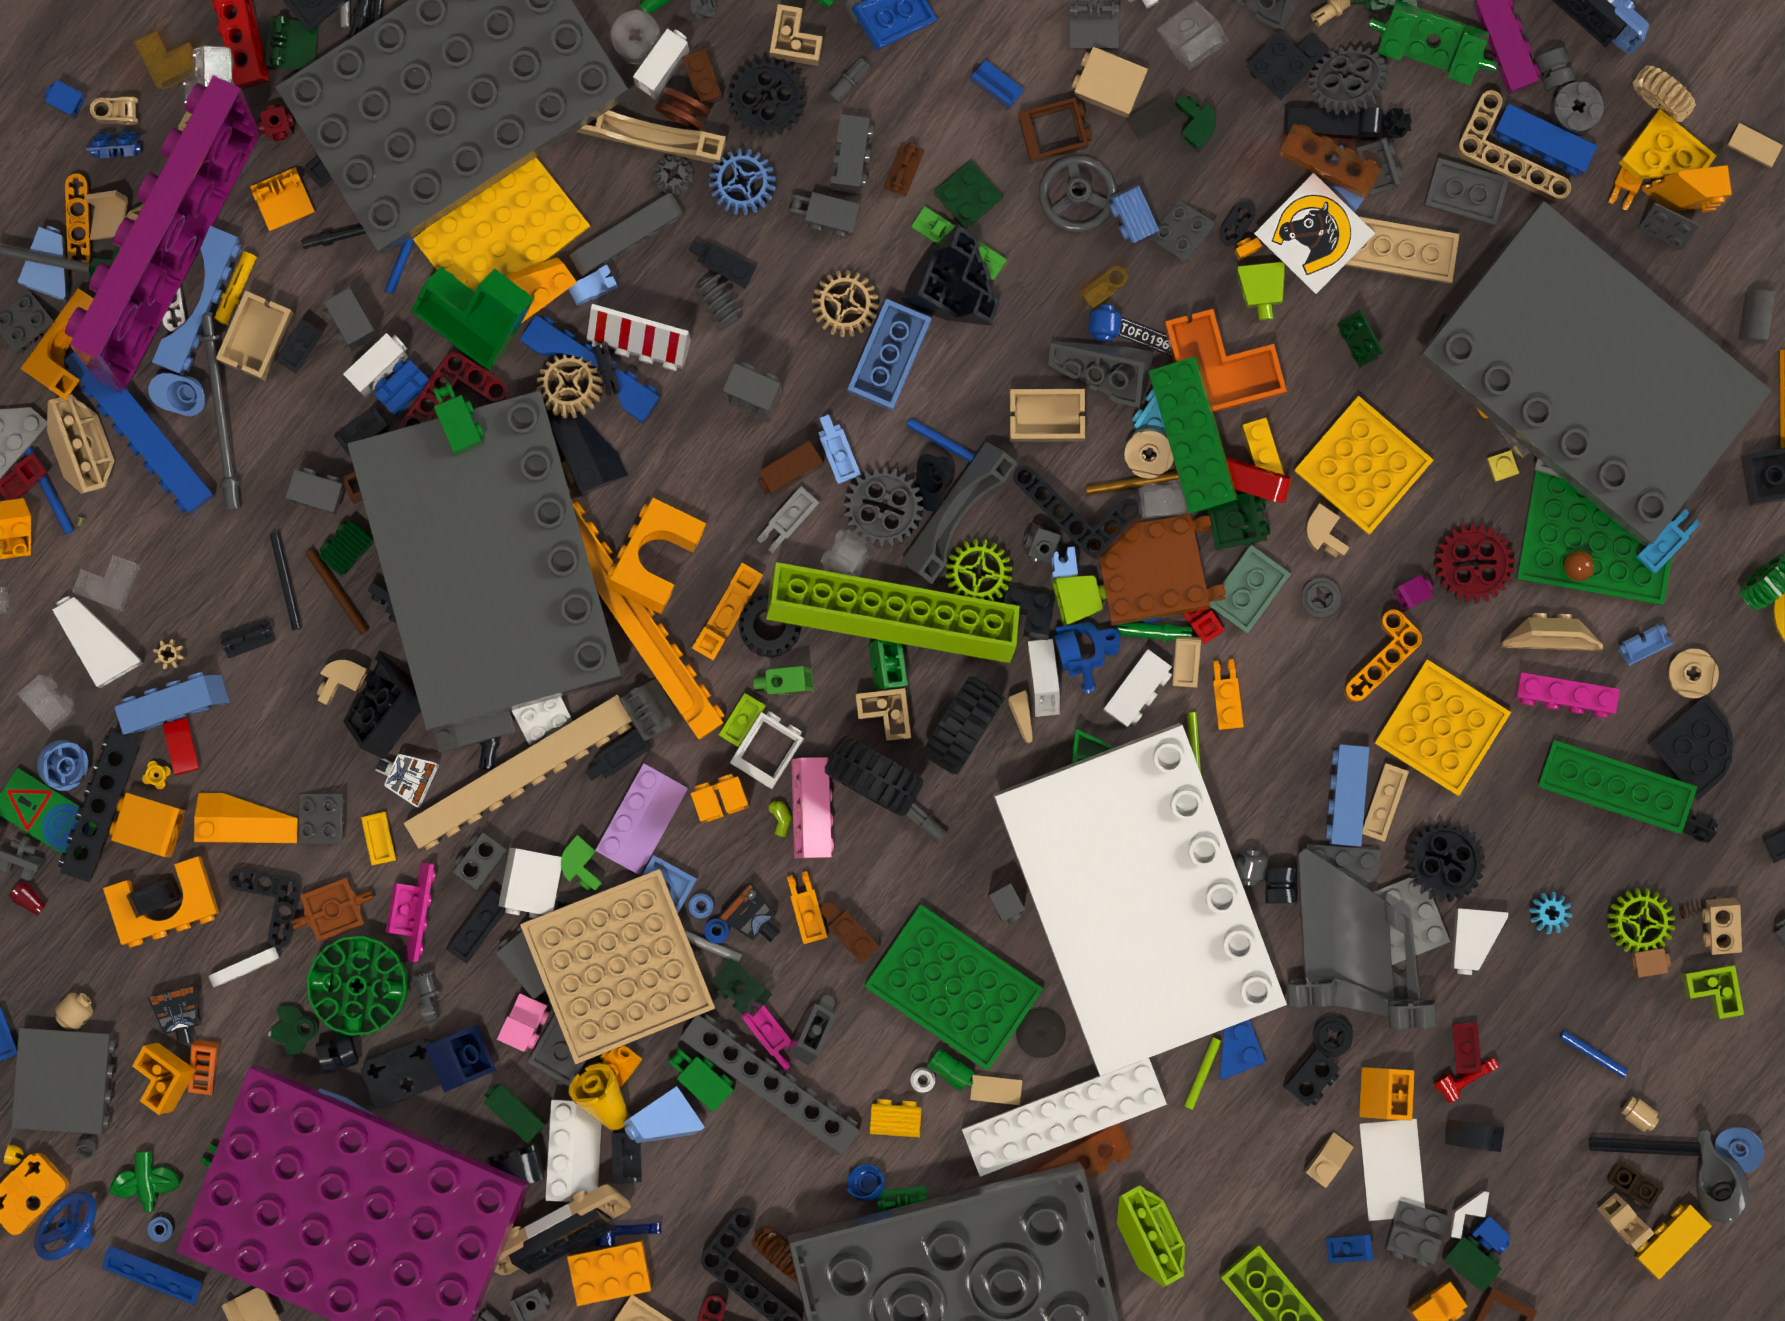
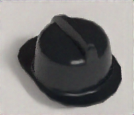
M924 454L917 461L915 488L919 487L920 490L915 495L916 497H923L919 504L926 511H935L941 507L945 497V490L953 482L954 474L948 457H935L932 454Z

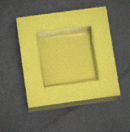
M1511 450L1487 458L1494 482L1519 474Z

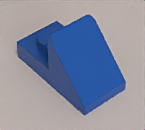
M1361 1233L1326 1238L1329 1263L1374 1260L1370 1235Z

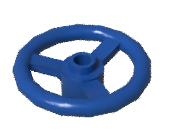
M84 1191L70 1193L61 1198L46 1213L35 1234L34 1248L38 1257L46 1261L58 1260L71 1253L74 1249L84 1250L91 1244L93 1234L90 1229L95 1220L97 1209L96 1202L91 1194ZM82 1201L86 1204V1216L83 1223L78 1219ZM71 1205L68 1216L61 1218L56 1225V1229L47 1233L55 1216L65 1207ZM58 1239L66 1242L62 1247L51 1251L46 1250L44 1246Z

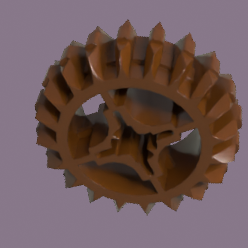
M764 1225L754 1235L755 1237L751 1241L752 1246L777 1269L797 1282L788 1240L776 1230Z

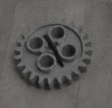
M1352 46L1349 47L1348 51H1344L1341 47L1338 54L1331 51V57L1323 56V64L1316 63L1317 70L1310 72L1312 78L1308 80L1310 84L1309 90L1314 102H1318L1319 108L1325 107L1326 112H1330L1334 108L1336 115L1341 110H1344L1345 115H1348L1350 109L1358 113V107L1361 106L1364 109H1368L1366 103L1375 104L1374 97H1382L1381 90H1387L1386 82H1389V72L1384 59L1379 57L1378 52L1372 54L1371 48L1364 52L1362 46H1359L1356 51L1353 50Z
M875 467L874 475L872 476L867 471H864V480L858 476L856 477L858 486L849 485L853 494H845V497L851 500L843 504V507L850 509L849 512L844 514V517H852V520L847 524L848 527H857L853 534L857 535L861 532L863 534L861 537L862 542L868 537L871 538V546L874 545L876 540L879 541L881 548H883L885 541H888L889 545L893 547V539L903 543V534L910 538L911 533L909 529H918L916 524L913 523L914 520H922V517L916 514L917 512L924 511V507L917 506V503L921 502L923 497H915V494L920 490L919 487L912 489L911 486L914 480L904 481L906 473L898 477L896 468L891 474H888L887 467H884L883 473L879 474ZM874 485L881 487L882 495L878 498L871 497L868 493L870 487ZM894 494H904L906 502L900 506L895 505L892 501ZM867 499L877 504H882L883 501H886L889 508L904 511L905 514L899 515L889 510L880 513L879 507L865 504L862 500ZM863 510H873L875 518L869 522L864 521L861 518ZM890 516L896 517L899 521L898 526L895 529L887 528L884 523L886 518Z

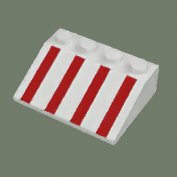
M595 304L591 306L587 341L592 343V347L600 345V348H602V344H607L608 348L614 349L615 354L629 358L631 354L638 356L639 361L647 364H653V361L663 363L662 367L668 370L677 371V368L683 369L691 343L689 331Z

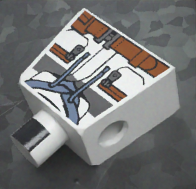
M398 754L395 762L385 758L380 759L375 771L388 776L384 784L385 787L412 805L420 808L439 765L434 762Z

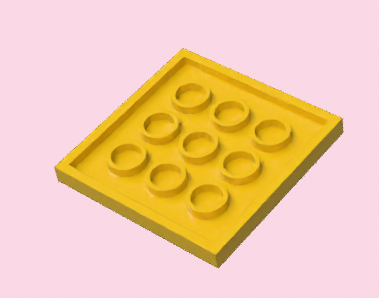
M1358 396L1297 466L1294 472L1367 535H1370L1433 462V459Z
M1427 659L1374 744L1451 793L1459 796L1511 712Z

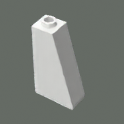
M69 596L56 603L58 607L52 609L96 687L102 688L143 664L141 658L77 598L73 597L70 599Z

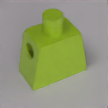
M1284 262L1239 266L1236 269L1246 308L1257 307L1259 321L1272 320V306L1281 305L1283 301Z
M1095 576L1062 577L1052 581L1063 626L1070 625L1103 610L1101 600L1106 599L1104 585L1098 586Z

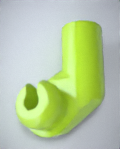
M772 801L769 805V812L773 813L778 820L774 834L786 838L792 815L785 803L782 801Z

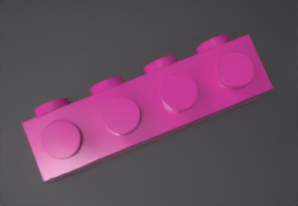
M1521 672L1517 674L1514 699H1519L1520 704L1535 706V702L1545 704L1544 708L1559 710L1560 707L1569 708L1571 713L1584 714V711L1594 712L1593 716L1608 718L1609 715L1616 714L1620 689Z

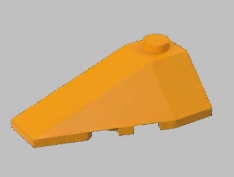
M198 793L194 817V842L298 843V818L225 793Z

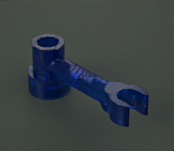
M661 1224L615 1225L616 1228L595 1239L596 1246H616V1235L661 1234Z

